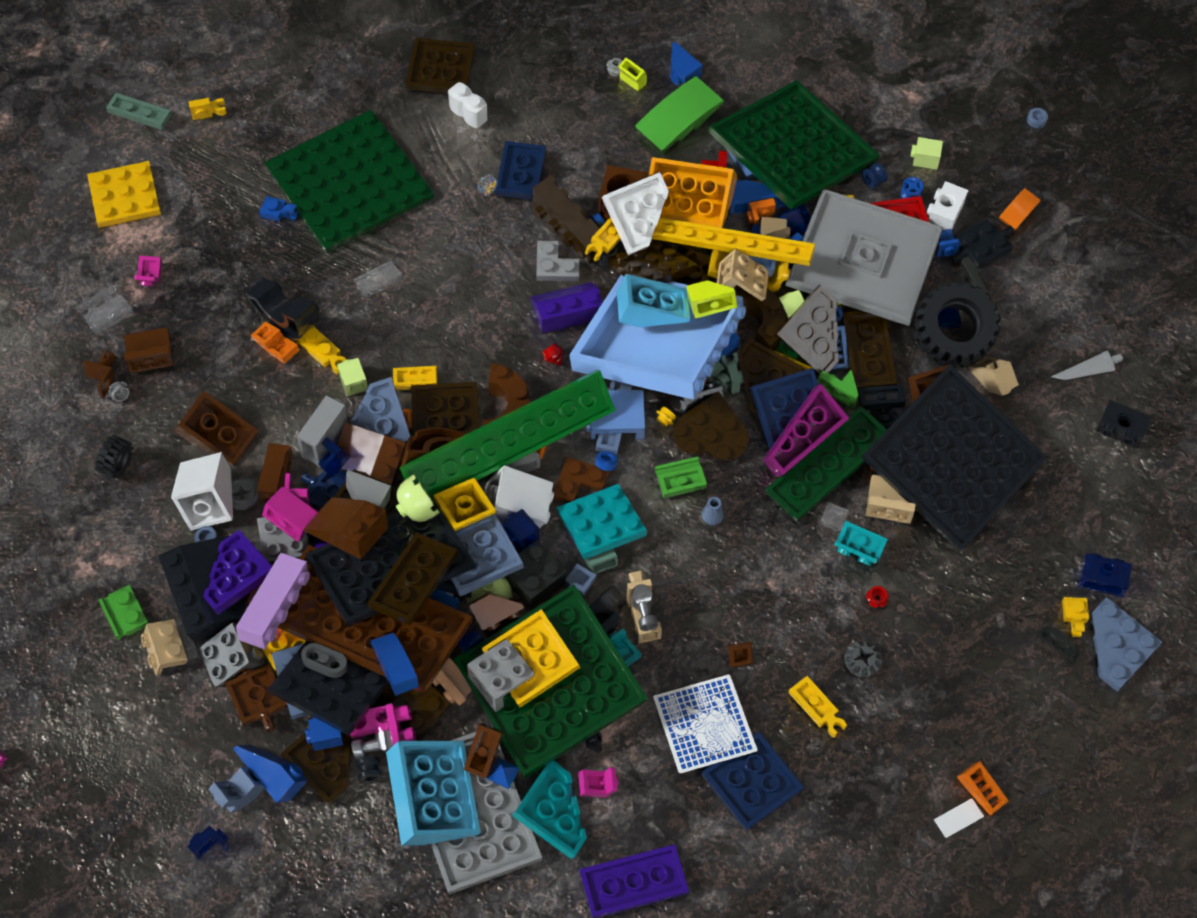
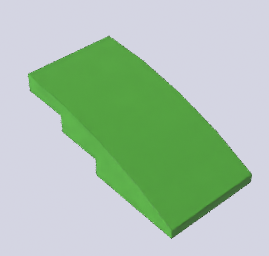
M695 76L663 99L635 127L661 152L665 153L677 140L681 142L693 128L697 130L724 103V100Z

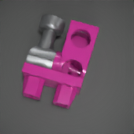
M391 703L369 709L350 734L355 739L352 741L355 759L358 760L366 757V752L382 750L386 753L397 741H417L412 727L403 730L401 728L400 722L412 720L410 707L407 705L396 707ZM375 733L376 739L365 743L360 739L364 738L365 735Z

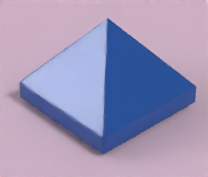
M498 757L487 780L509 789L519 768Z

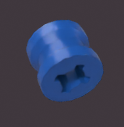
M916 177L905 179L901 189V198L921 196L924 186L923 182Z

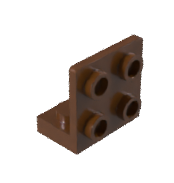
M166 327L124 336L126 347L124 358L130 374L173 366L169 332Z

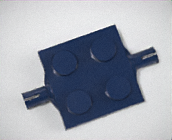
M328 465L323 473L317 477H313L306 472L301 476V481L310 485L308 493L312 507L319 511L336 495L346 481V473L331 465Z

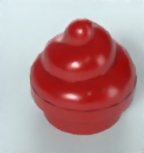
M554 343L542 352L545 362L558 366L562 365L564 350L561 346Z

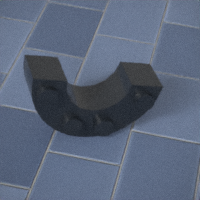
M264 277L245 293L259 314L265 313L271 320L268 323L278 328L282 335L290 340L297 341L319 322L318 311L320 309L313 300L309 301L300 297L292 303L283 294L281 286L276 281L272 282Z

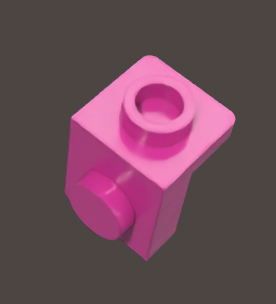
M139 255L138 274L134 275V280L140 282L141 286L153 287V283L160 284L162 258Z
M609 767L605 771L581 770L578 773L580 796L607 798L617 791L619 781L616 776L615 767Z

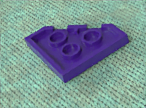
M240 530L220 543L218 548L219 556L217 561L214 562L209 576L211 579L209 588L205 589L203 595L217 615L261 585L272 568L269 562Z

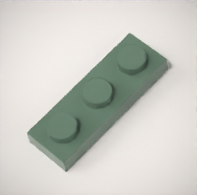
M119 93L114 94L106 107L107 112L160 130L164 129L172 116L171 111Z

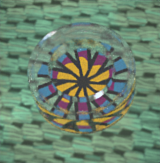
M490 174L485 175L480 179L477 190L484 196L490 195L497 187V179Z

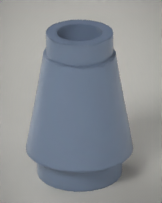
M718 497L709 498L702 510V519L707 524L716 525L724 518L721 500Z

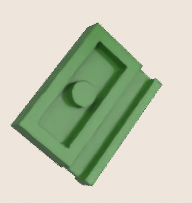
M698 457L655 466V473L658 477L663 498L707 488V482Z
M130 585L108 594V597L104 599H98L118 641L121 640V637L140 631L146 627V624H149Z

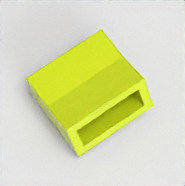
M625 58L618 66L620 79L635 90L639 91L647 84L645 71L628 58Z

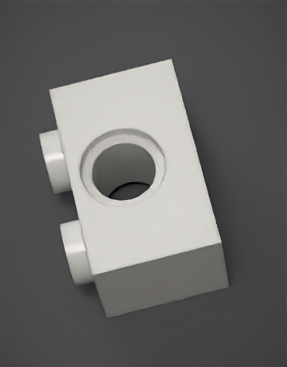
M945 181L942 189L938 188L935 193V204L930 203L927 210L929 223L942 226V230H952L965 203L968 190Z

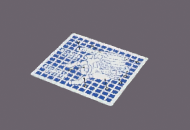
M729 674L653 696L679 773L757 751Z

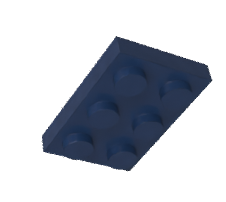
M505 141L495 190L496 195L533 200V187L539 184L541 180L546 146Z

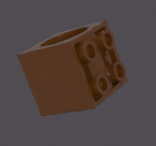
M607 165L598 198V213L604 218L605 222L610 218V215L602 197L647 178L648 172Z

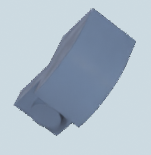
M240 767L229 781L214 782L208 790L212 793L214 801L218 805L227 807L232 813L252 802L265 788L248 767Z

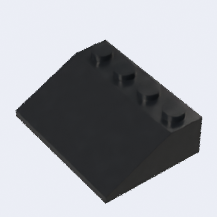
M229 535L181 545L158 555L186 634L195 644L218 634L231 623L238 624L249 606L245 604L247 595H245L217 615L203 597L205 589L209 588L211 579L209 576L213 564L219 556V545Z

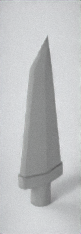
M1105 351L1051 377L1065 381L1106 372L1110 373L1115 371L1114 364L1122 362L1123 358L1121 354L1110 356L1109 352Z

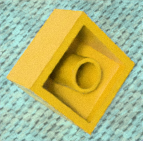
M475 478L433 495L434 502L454 531L496 513L495 508Z

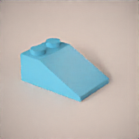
M625 275L617 290L619 323L636 327H648L690 321L686 288L634 275Z

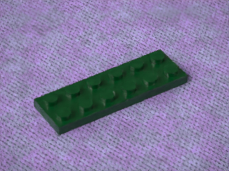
M860 406L849 416L845 423L784 475L778 477L765 489V493L794 521L798 522L865 463L861 456L887 429Z

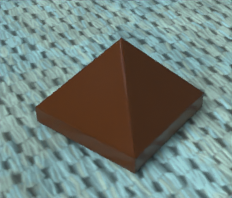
M751 642L728 645L730 667L753 664Z

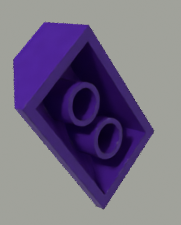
M592 282L530 297L542 334L591 322L603 303L598 287Z

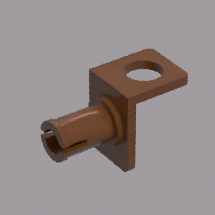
M108 350L102 353L97 363L87 360L83 362L86 376L100 380L98 390L102 399L105 398L110 386L115 382L111 365L116 360V355L111 351L107 355Z

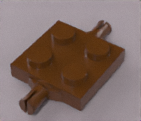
M268 664L258 669H243L237 678L225 683L241 723L244 727L262 720L266 732H271L268 723L272 731L276 729L271 716L288 708L286 702L269 693L268 688L276 679L272 668Z

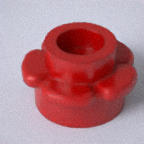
M874 586L866 593V599L869 601L870 606L874 608L880 606L882 608L887 605L889 595L885 588Z

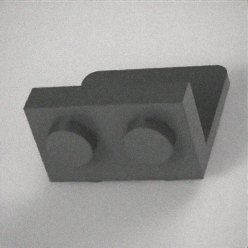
M236 623L228 625L203 644L199 650L212 683L217 687L225 684L245 668L258 669L266 665L263 659V652L259 647L239 640Z

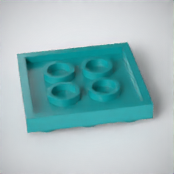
M619 484L556 507L557 514L584 560L647 536L646 528Z

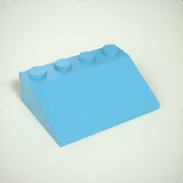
M397 741L386 752L401 846L427 845L481 834L470 772L463 770L467 761L464 741Z

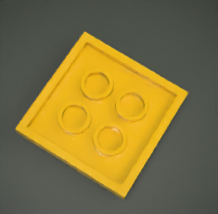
M149 161L87 174L99 228L161 215Z
M542 609L481 648L485 653L502 641L508 640L534 672V677L510 692L519 707L524 706L580 669L579 664Z

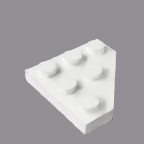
M660 172L602 197L628 256L648 248L653 232L662 212L661 210L669 193Z

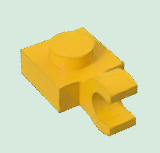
M209 98L188 101L193 120L213 117L212 113L219 116L227 114L226 107L219 108L225 106L223 98L209 101Z
M1064 597L1062 600L1064 622H1071L1072 637H1082V632L1085 631L1084 623H1087L1089 620L1087 598Z

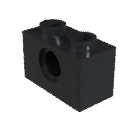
M1109 400L1096 431L1106 437L1119 440L1127 446L1138 448L1152 417Z

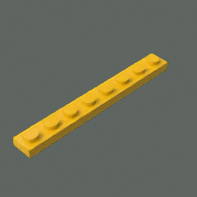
M660 217L652 235V239L725 252H732L734 249H737L748 256L810 266L816 250L814 243Z

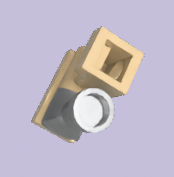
M643 571L629 573L630 583H627V606L631 608V616L638 643L661 639L662 628L660 622L657 621L656 616L651 615V580H645Z

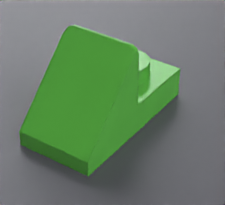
M823 370L818 377V384H822L833 398L854 409L858 399V392L852 370L848 372L842 381L834 374H829Z

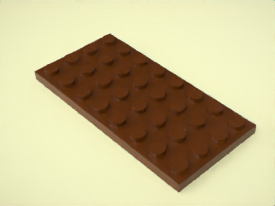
M308 545L299 559L307 562L308 572L310 573L309 580L305 586L301 587L296 603L291 604L286 620L280 623L278 628L310 643H317L342 653L347 660L382 676H385L373 649L371 640L394 633L404 648L417 675L419 687L413 690L425 695L472 623V616L429 598L411 626L378 613L347 628L306 560L305 554L317 549Z

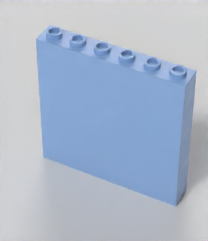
M620 275L570 353L572 371L589 374L595 370H600L605 379L694 400L698 392L703 390L706 378L711 376L714 364L719 362L721 352L724 347L728 346L732 333L736 332L740 319H743L745 316L746 307L743 306V297L736 296L737 308L696 319L689 304L690 321L686 323L636 327L619 323L617 290L624 279V276ZM672 281L666 283L682 288H686V286H688L686 284H681Z

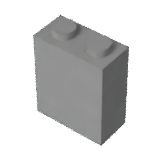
M325 396L296 436L301 457L320 468L338 444L345 422L349 423L345 404L341 400Z

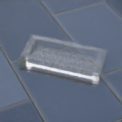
M390 260L355 278L354 283L362 295L367 298L401 280L402 275Z

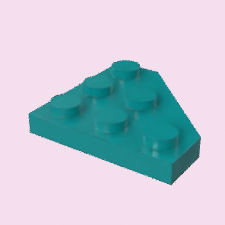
M552 761L543 768L512 816L572 860L587 836L585 828L582 829L579 818L581 813L577 797L573 794L571 774L555 761Z

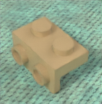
M174 619L146 624L144 633L141 634V642L143 647L147 648L148 664L150 668L154 669L155 675H160L163 668L186 664L187 656Z

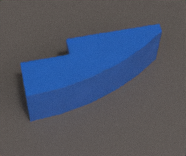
M391 633L371 640L373 649L395 696L418 688L417 675L396 635Z

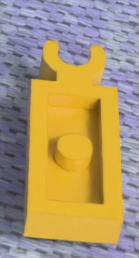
M611 217L593 235L591 244L586 248V255L591 251L596 252L595 261L601 258L602 251L608 254L621 240Z
M315 327L296 341L322 366L326 367L330 364L335 374H339L337 364L347 360L345 357L340 356V349Z
M808 676L789 689V694L819 728L824 724L827 725L830 736L833 738L837 736V731L833 728L835 725L840 726L843 731L846 729V722L841 718L835 717L839 710Z

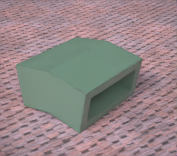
M614 549L585 559L589 571L594 574L619 566Z

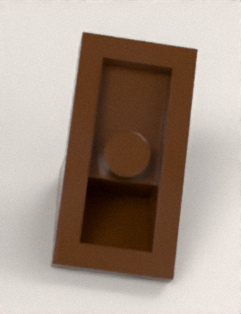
M480 723L463 770L486 779L500 753L498 747L504 732Z

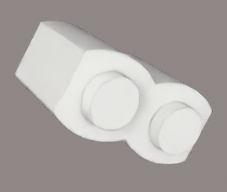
M458 82L448 90L450 109L456 115L463 117L468 125L479 128L488 120L485 100L476 94H472L468 86Z

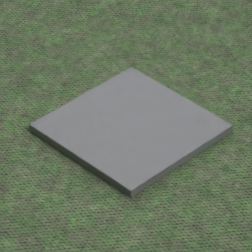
M823 189L802 241L815 244L816 250L810 266L793 264L786 286L811 294L818 285H822L837 299V303L909 326L943 227Z

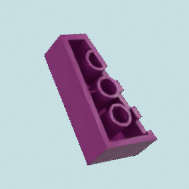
M822 384L812 389L762 460L776 477L784 475L849 419Z

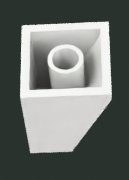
M222 452L181 462L179 465L171 498L190 531L233 520L231 468Z
M505 465L487 481L485 494L495 508V514L502 526L537 531L549 521V504H551L554 497V492L552 491L553 482Z

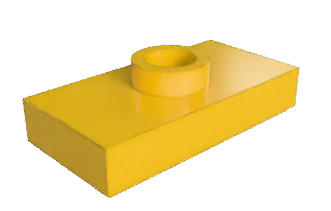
M437 366L393 368V382L396 391L411 390V385L438 384Z

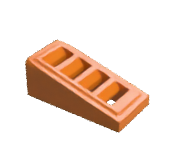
M981 761L972 764L957 776L962 785L989 815H992L1009 802ZM976 773L978 777L972 780L970 776ZM983 781L985 784L978 788L977 784ZM989 788L992 792L984 796L982 793ZM996 796L998 800L990 805L988 801Z

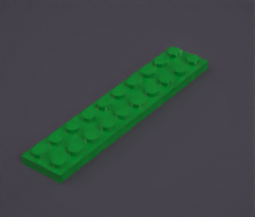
M595 370L399 468L404 480L414 474L416 476V479L413 480L414 483L420 482L428 495L433 499L434 494L472 478H475L477 481L501 469L504 465L507 466L616 410L601 371Z

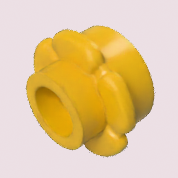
M662 407L660 411H656L658 415L656 419L662 425L667 427L668 424H674V420L677 417L669 409Z

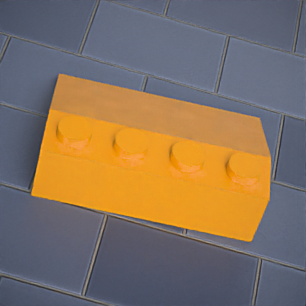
M652 157L648 177L660 172L669 190L660 218L719 228L724 227L738 176L734 169Z

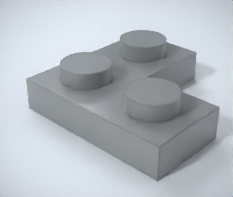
M537 241L536 280L579 281V259L558 258V241Z

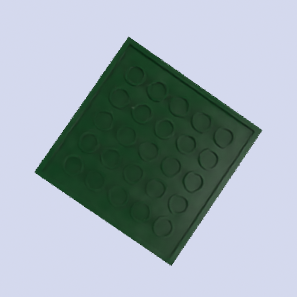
M798 80L711 125L708 131L791 210L821 194L823 189L828 190L877 162L880 157L877 151Z
M371 109L264 162L265 168L291 204L297 206L296 212H298V215L325 253L434 198L432 189Z
M575 584L453 659L494 728L504 732L501 740L524 778H527L649 701ZM542 609L579 664L580 669L522 707H519L511 693H508L503 697L504 707L495 712L468 678L467 664L484 654L481 648Z

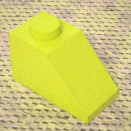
M703 281L686 286L688 301L695 319L737 308L734 288L711 281Z

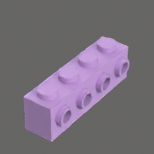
M280 553L236 626L240 641L266 649L268 643L275 639L278 626L286 620L288 609L291 604L296 603L301 587L305 586L309 580L310 573L308 572L306 561Z

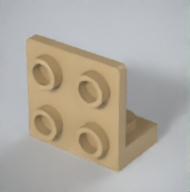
M734 249L719 263L717 283L731 288L738 285L763 301L766 299L769 271L763 265L749 258L748 255Z
M872 475L865 516L910 524L915 511V504L909 503L901 497L881 476Z

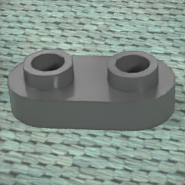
M312 643L305 646L301 652L303 664L307 668L321 674L338 678L347 671L346 657L342 653L328 647Z

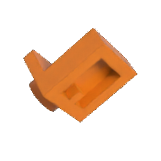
M774 198L749 203L746 220L748 224H751L753 231L758 230L759 219L774 216L776 206Z

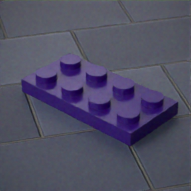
M675 844L579 869L592 918H600L689 894Z

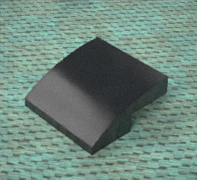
M902 385L858 388L859 406H862L886 429L905 411L906 401Z

